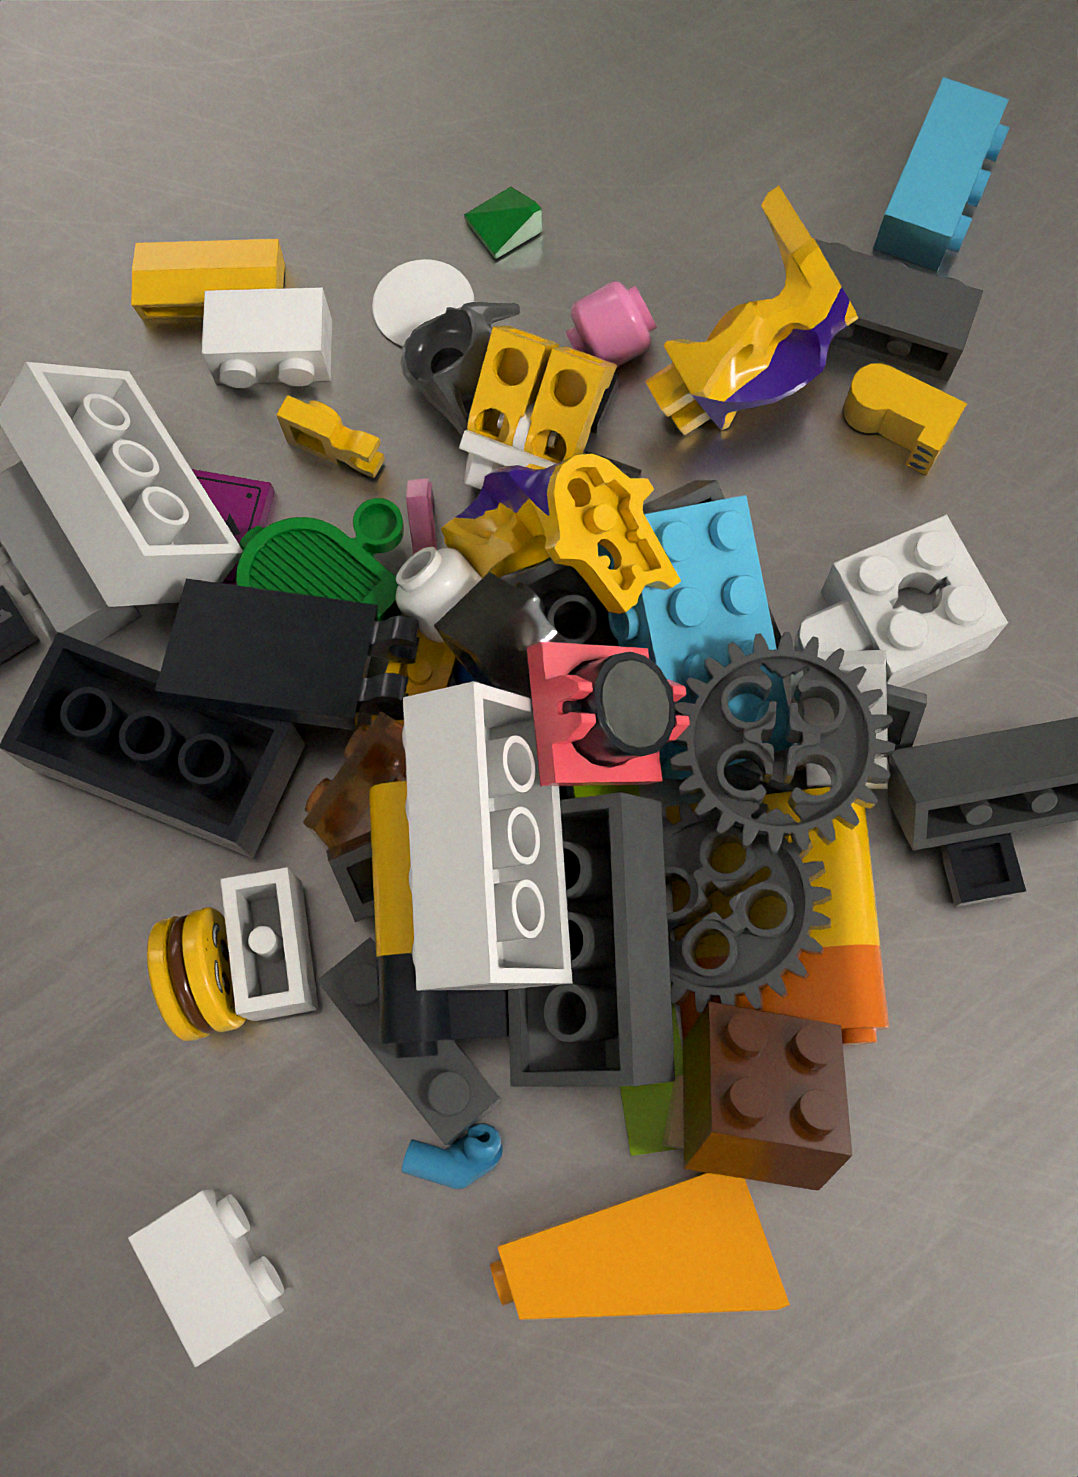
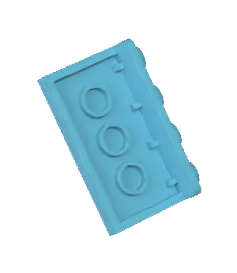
M743 495L644 514L681 581L673 588L667 590L645 586L638 597L637 604L627 612L621 614L608 613L610 629L618 640V645L621 647L648 648L649 659L661 669L666 679L685 687L688 678L698 679L708 684L710 679L704 669V660L708 657L716 660L724 667L729 665L727 649L728 644L734 642L747 656L752 654L755 634L761 633L766 640L769 650L777 649L747 496ZM597 544L598 556H608L611 561L608 568L613 569L614 559L610 552L604 546ZM761 666L760 669L772 681L768 698L763 701L753 694H739L730 701L728 706L732 715L738 720L755 722L766 714L770 701L777 702L776 724L771 739L762 741V743L773 745L774 752L793 746V743L788 742L785 736L789 708L783 679L778 677L776 673L771 674L764 666ZM686 690V695L677 702H674V706L675 703L679 702L695 704L696 700ZM667 742L659 750L662 779H683L692 775L691 771L671 769L670 759L677 754L687 751V747ZM737 759L728 765L746 761L747 759Z

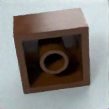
M708 1002L683 1040L684 1169L819 1191L852 1157L841 1025Z

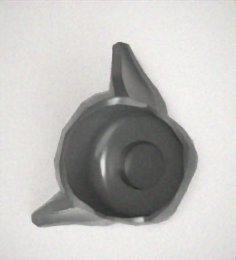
M470 302L463 304L460 308L447 307L444 314L426 321L414 329L403 345L400 363L404 377L408 383L422 392L434 408L442 413L461 435L467 430L469 419L462 402L474 399L492 332L491 324L519 315L520 306L517 303Z

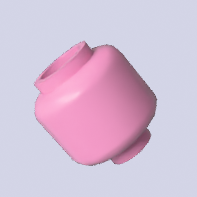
M612 281L572 305L571 317L575 326L565 333L573 349L614 363L619 367L649 349L651 345L649 332L656 329L657 326L636 285L627 289L622 283Z

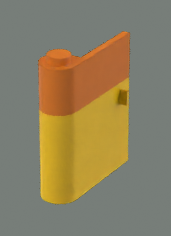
M830 787L802 791L814 796L823 795L830 791ZM793 791L765 795L762 802L768 804L770 811L777 808L785 815L789 814L796 822H800V818L788 804V799ZM699 803L688 804L694 814ZM852 803L851 806L856 812L860 823L851 830L836 819L833 820L832 824L836 839L829 845L825 844L815 831L809 832V839L813 847L802 859L803 863L823 861L826 872L810 882V884L814 887L830 889L832 894V900L814 906L815 912L831 919V928L811 930L810 937L823 947V954L812 955L802 952L798 959L804 965L809 976L803 979L787 971L782 976V979L786 985L788 996L783 998L770 986L761 989L763 1009L759 1010L841 1025L843 1046L877 1043L876 1031L889 1029L865 807ZM679 805L666 807L667 819L673 825L681 821ZM791 836L787 840L789 843L793 842ZM726 843L720 846L712 857L713 869L720 873L737 871L745 862L746 849H743L742 845L737 843ZM762 868L754 874L747 884L731 896L725 897L719 890L713 892L708 897L712 903L710 911L694 921L676 928V941L685 937L686 933L710 913L716 912L722 919L728 918L734 912L730 907V900L750 886L768 879L771 875V870L769 868ZM684 881L671 882L674 912L683 909L690 898V886ZM765 896L757 900L752 906L750 921L755 927L762 930L773 929L784 921L787 906L777 897ZM719 934L709 935L698 943L696 960L701 968L715 969L725 963L730 953V944L727 938ZM690 992L686 1000L680 1005L683 1040L700 1016V1013L696 1010L695 993ZM746 995L738 996L737 1007L756 1010L748 1001ZM714 997L713 1002L722 1004L720 998Z

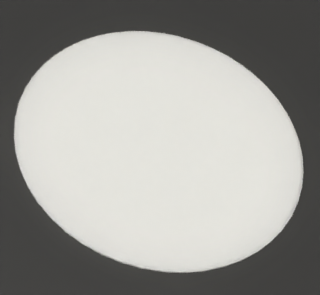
M421 259L401 264L385 275L375 290L372 310L380 331L389 340L403 347L406 339L410 337L414 329L424 322L444 314L447 307L460 308L463 304L475 301L471 285L460 271L441 261Z

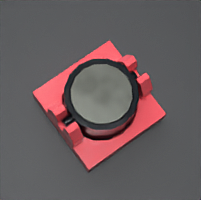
M539 642L527 647L540 786L648 785L663 781L659 750L667 742L676 740L690 725L689 716L675 715L674 702H677L686 695V687L666 679L661 669L649 659L648 648Z

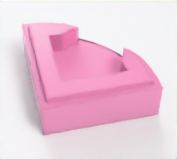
M429 478L408 480L406 503L413 555L426 547H435L437 550L432 482H429Z

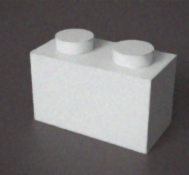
M323 287L205 291L202 356L215 384H225L234 388H246L254 383L283 382L290 386H306L312 382L331 381L332 318Z
M288 867L220 879L236 1015L254 1022L319 1010L302 881Z
M219 1189L200 1191L128 1237L195 1368L285 1311L278 1299L279 1296L284 1294V1288L275 1268L265 1256L259 1259L255 1257L244 1236L245 1233L250 1231V1225L242 1207L231 1194L223 1197Z

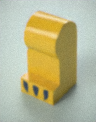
M874 363L860 368L854 375L843 405V414L847 423L855 430L863 433L878 432L881 436L910 450L911 453L905 465L926 476L953 432L967 403L892 366Z

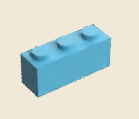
M943 77L885 211L873 249L938 272L947 249L956 253L959 252L972 221L971 217L962 215L965 204L977 207L991 172L981 169L984 158L996 162L1010 128L999 124L1009 99Z

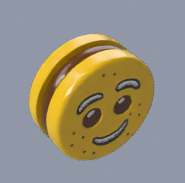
M205 907L191 911L188 915L181 917L173 916L156 922L148 937L147 967L154 999L168 1028L179 1039L194 1041L205 1038L210 1033L226 1032L241 1027L246 1018L236 1015L225 917L217 909Z

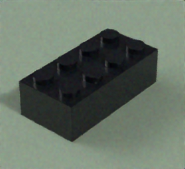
M58 632L0 743V749L29 769L253 858L305 747V742L294 725L284 720L159 703L155 689L160 671Z

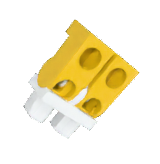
M510 325L493 326L471 406L467 430L464 431L459 449L469 452L466 461L464 483L482 489L484 477L497 468L514 465L526 467L530 463L548 468L574 455H582L604 391L609 388L617 365L567 346L559 347V343Z

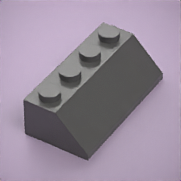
M622 792L560 800L572 984L508 989L511 1087L639 1086L674 1082L675 1064L661 801Z

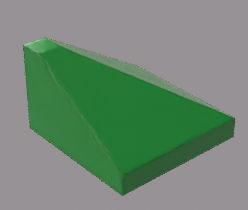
M513 187L507 188L464 214L465 221L495 259L542 232L541 207L536 201Z

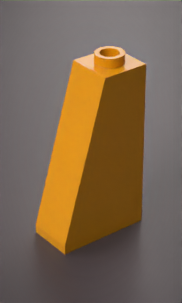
M700 1172L500 1242L497 1248L501 1260L490 1263L492 1277L502 1306L514 1302L520 1320L778 1310L790 1305L746 1180L707 1172Z

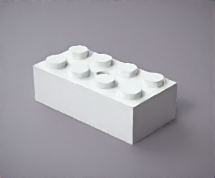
M35 362L24 363L0 406V425L108 607L179 603L186 578L222 583L239 561L243 550L130 372Z
M474 681L403 697L404 727L402 741L406 755L407 777L405 810L409 821L411 862L409 886L413 905L414 943L412 958L416 970V990H507L572 984L559 786H540L532 699Z

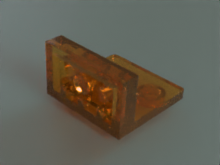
M383 712L379 713L371 726L365 723L354 732L344 750V757L347 758L333 780L329 778L323 779L312 791L306 802L305 812L308 815L304 819L303 824L327 850L344 843L369 809L370 787L387 783L392 775L396 777L393 782L407 781L406 755L402 741L404 726Z

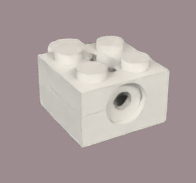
M946 514L833 563L821 590L829 607L811 614L803 620L795 637L794 650L803 652L813 636L818 637L819 640L818 652L836 651L839 648L844 651L886 650V684L901 687L987 649L1005 628L1008 621Z

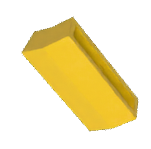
M279 239L135 243L132 264L131 305L141 319L203 318L205 291L283 289L285 262Z

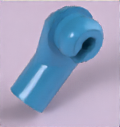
M478 1123L468 1128L466 1135L446 1149L411 1139L401 1172L453 1189L466 1188L493 1170L497 1165L503 1150L500 1134L493 1126L486 1123Z

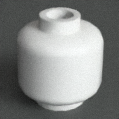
M435 547L423 548L410 557L397 573V605L406 617L419 620L418 629L427 639L438 643L451 641L455 638L466 640L475 635L486 622L487 615L485 610L490 602V596L487 591L489 586L457 549L441 548L436 550Z

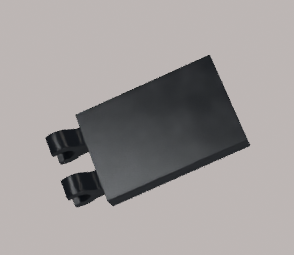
M186 578L155 692L159 703L349 730H356L359 713L376 715L389 720H404L403 697L409 696V693H406L408 677L396 673H381L370 678L366 677L370 657L385 658L403 664H413L416 662L419 646V637H417L419 620L406 616H394L378 622V605Z

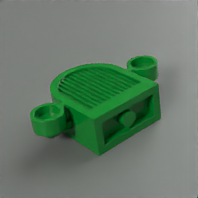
M373 498L363 502L356 509L353 516L355 538L348 537L344 532L328 522L310 517L287 518L274 522L265 528L256 526L247 532L239 542L243 553L237 567V586L378 605V622L394 616H403L396 602V591L398 588L396 576L374 558L376 554L392 551L402 541L404 524L401 511L393 502L383 498Z

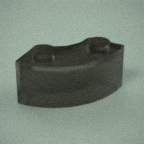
M491 572L486 574L434 624V627L449 649L477 683L531 699L527 647L539 642L568 643L542 614L545 611V606L534 591L521 582H517L512 586Z

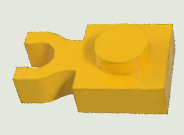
M287 395L276 414L288 444L338 466L343 461L358 472L375 478L385 460L384 454L377 451L381 444L378 437L343 426L340 416L324 403L311 400L307 404Z

